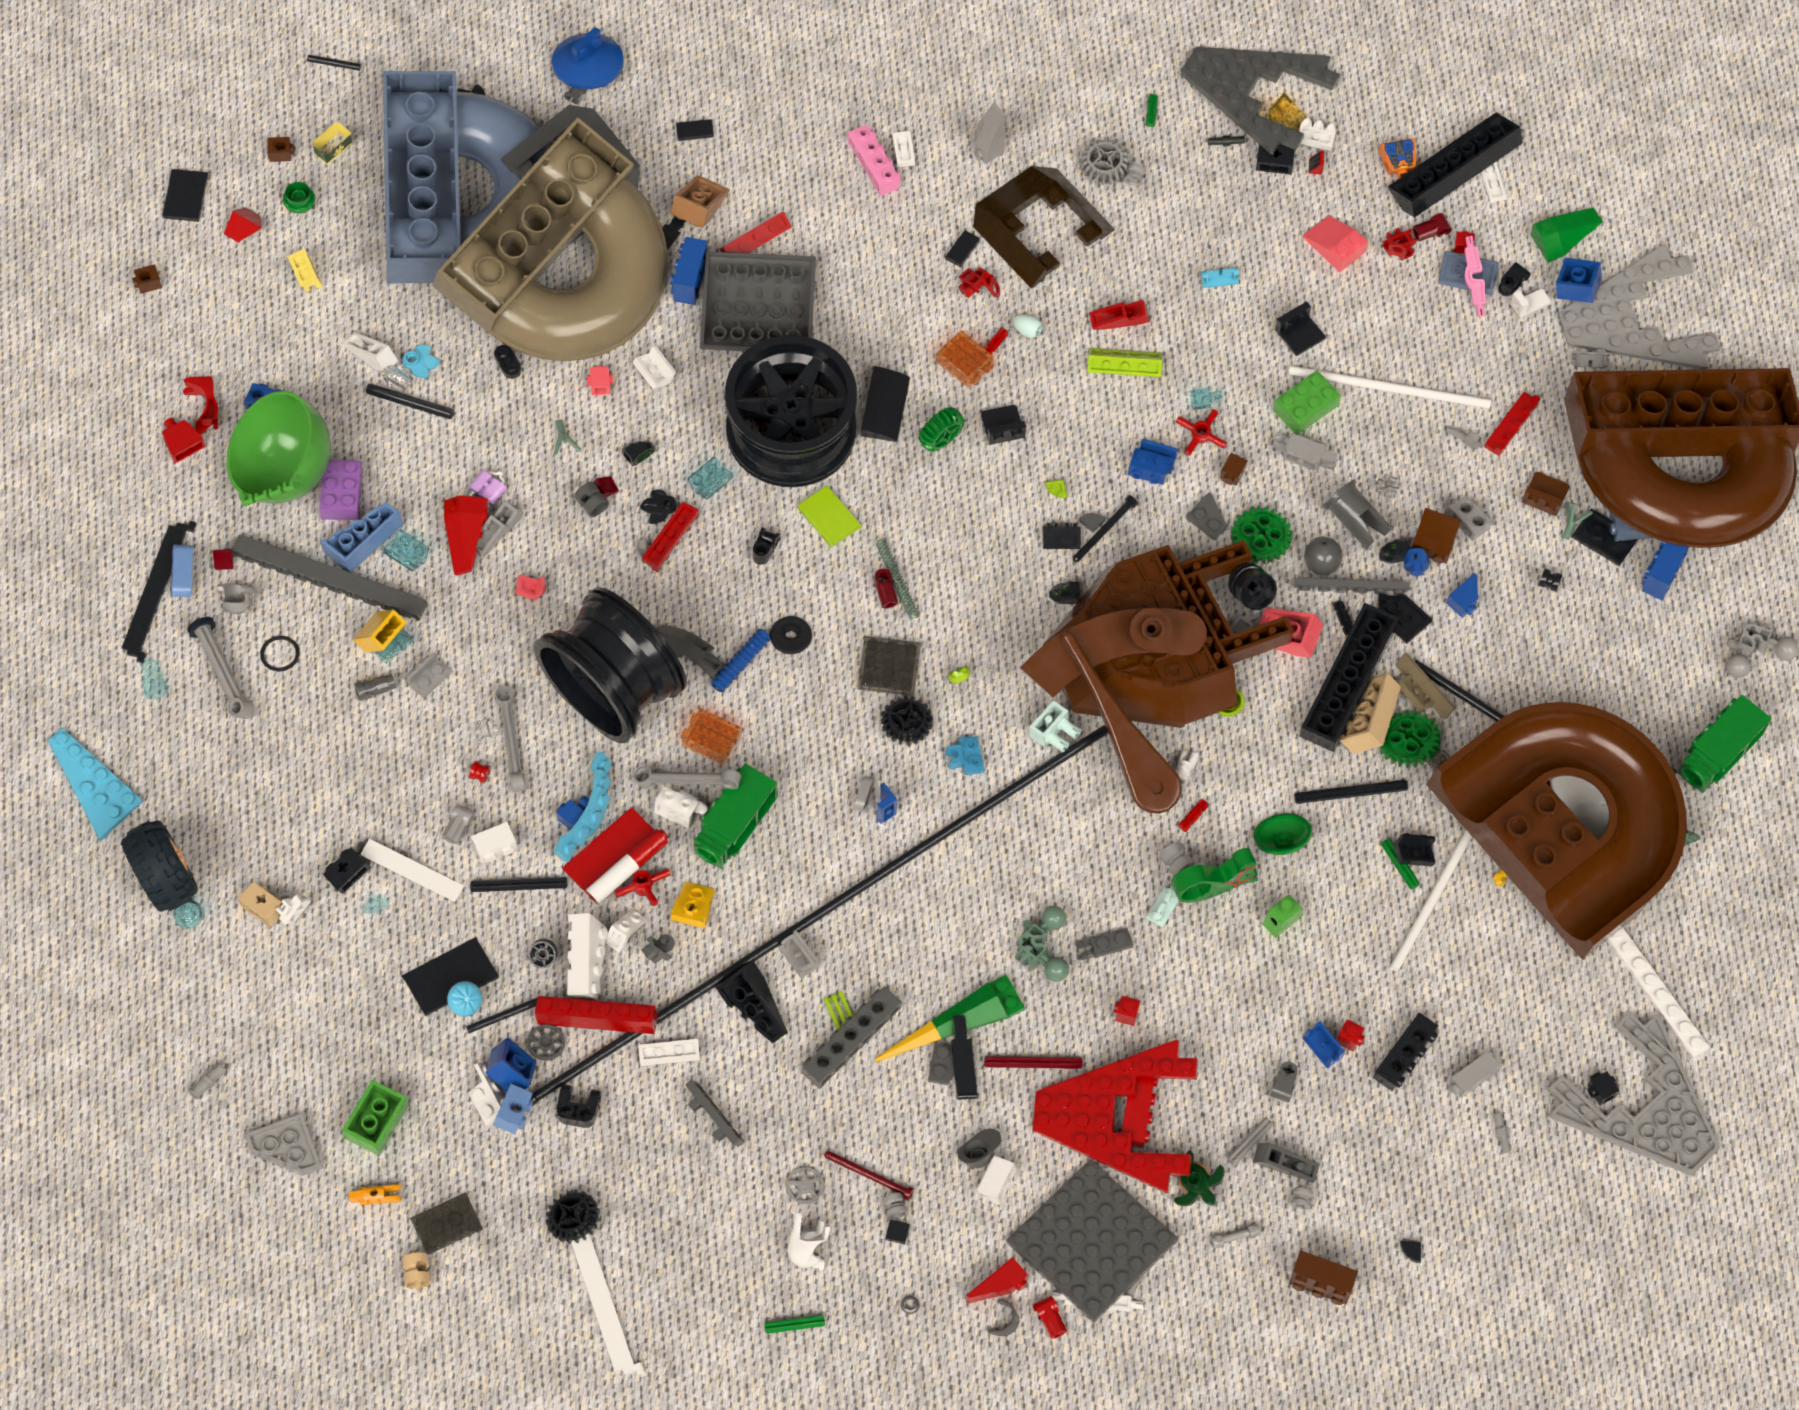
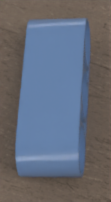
M173 544L171 596L191 597L192 545Z

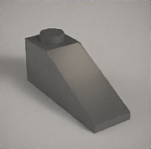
M1258 1143L1253 1159L1255 1164L1312 1183L1315 1182L1320 1163L1271 1143Z

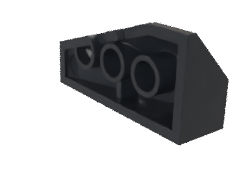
M754 962L742 967L716 987L725 1003L730 1008L737 1007L742 1012L740 1016L744 1020L747 1018L755 1023V1029L772 1044L788 1033L767 982Z

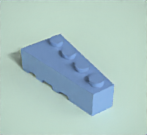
M385 502L365 514L366 517L351 522L349 527L342 531H336L334 536L329 539L324 538L321 540L320 544L323 552L347 572H353L403 525L400 512L389 503Z

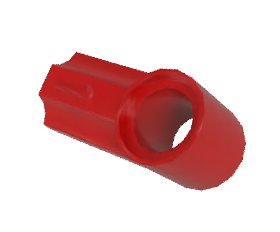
M1052 1296L1032 1304L1034 1311H1037L1039 1315L1038 1319L1042 1320L1051 1340L1067 1333V1329L1058 1313V1306Z

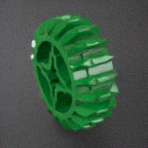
M944 408L943 411L940 410L932 418H929V421L921 428L918 439L921 445L928 451H939L940 448H944L951 441H954V438L962 431L965 420L962 414L955 408Z

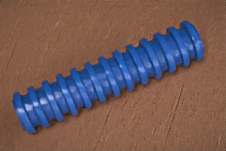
M757 629L756 633H753V637H750L749 641H746L745 645L741 647V650L737 651L738 654H735L734 658H731L730 662L726 663V666L722 668L723 671H719V675H716L715 679L711 680L712 686L717 691L723 693L725 688H728L729 684H732L733 680L740 675V671L742 672L744 667H747L748 663L759 654V650L761 651L763 646L767 645V642L771 639L766 631Z

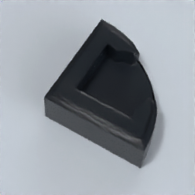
M1400 1241L1401 1251L1412 1262L1420 1263L1421 1242Z

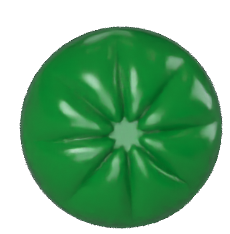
M302 182L289 184L283 194V204L292 213H305L315 203V193L308 185Z

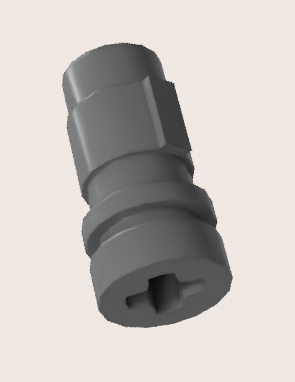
M389 674L367 681V679L363 680V683L361 681L354 683V688L358 700L363 701L366 700V697L369 699L373 695L396 689L393 675Z

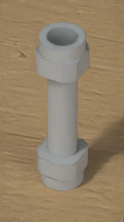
M1251 1224L1244 1230L1222 1236L1220 1233L1211 1236L1210 1240L1213 1248H1220L1224 1246V1243L1245 1237L1252 1239L1260 1236V1230L1257 1224Z

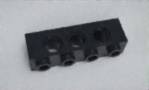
M1419 1012L1377 1068L1373 1079L1392 1092L1396 1087L1400 1088L1405 1081L1404 1075L1407 1072L1411 1073L1417 1065L1415 1060L1418 1057L1422 1058L1428 1050L1426 1048L1429 1042L1433 1043L1438 1037L1437 1029L1439 1025ZM1414 1036L1422 1037L1423 1041L1415 1040ZM1407 1050L1411 1052L1412 1055L1406 1056L1403 1054V1051ZM1391 1066H1399L1401 1070L1395 1071Z

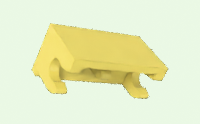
M305 249L288 256L301 287H304L307 292L311 291L310 286L315 285L316 288L322 287L313 262Z

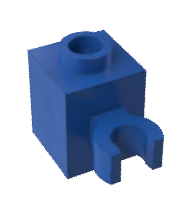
M584 796L577 805L571 800L566 804H561L557 810L558 821L571 830L583 814L589 799Z

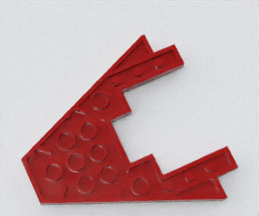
M1173 1040L1040 1089L1035 1094L1033 1131L1159 1191L1169 1193L1170 1175L1190 1176L1191 1154L1132 1152L1133 1134L1113 1132L1116 1096L1136 1097L1137 1078L1197 1080L1198 1059L1178 1058L1179 1040Z

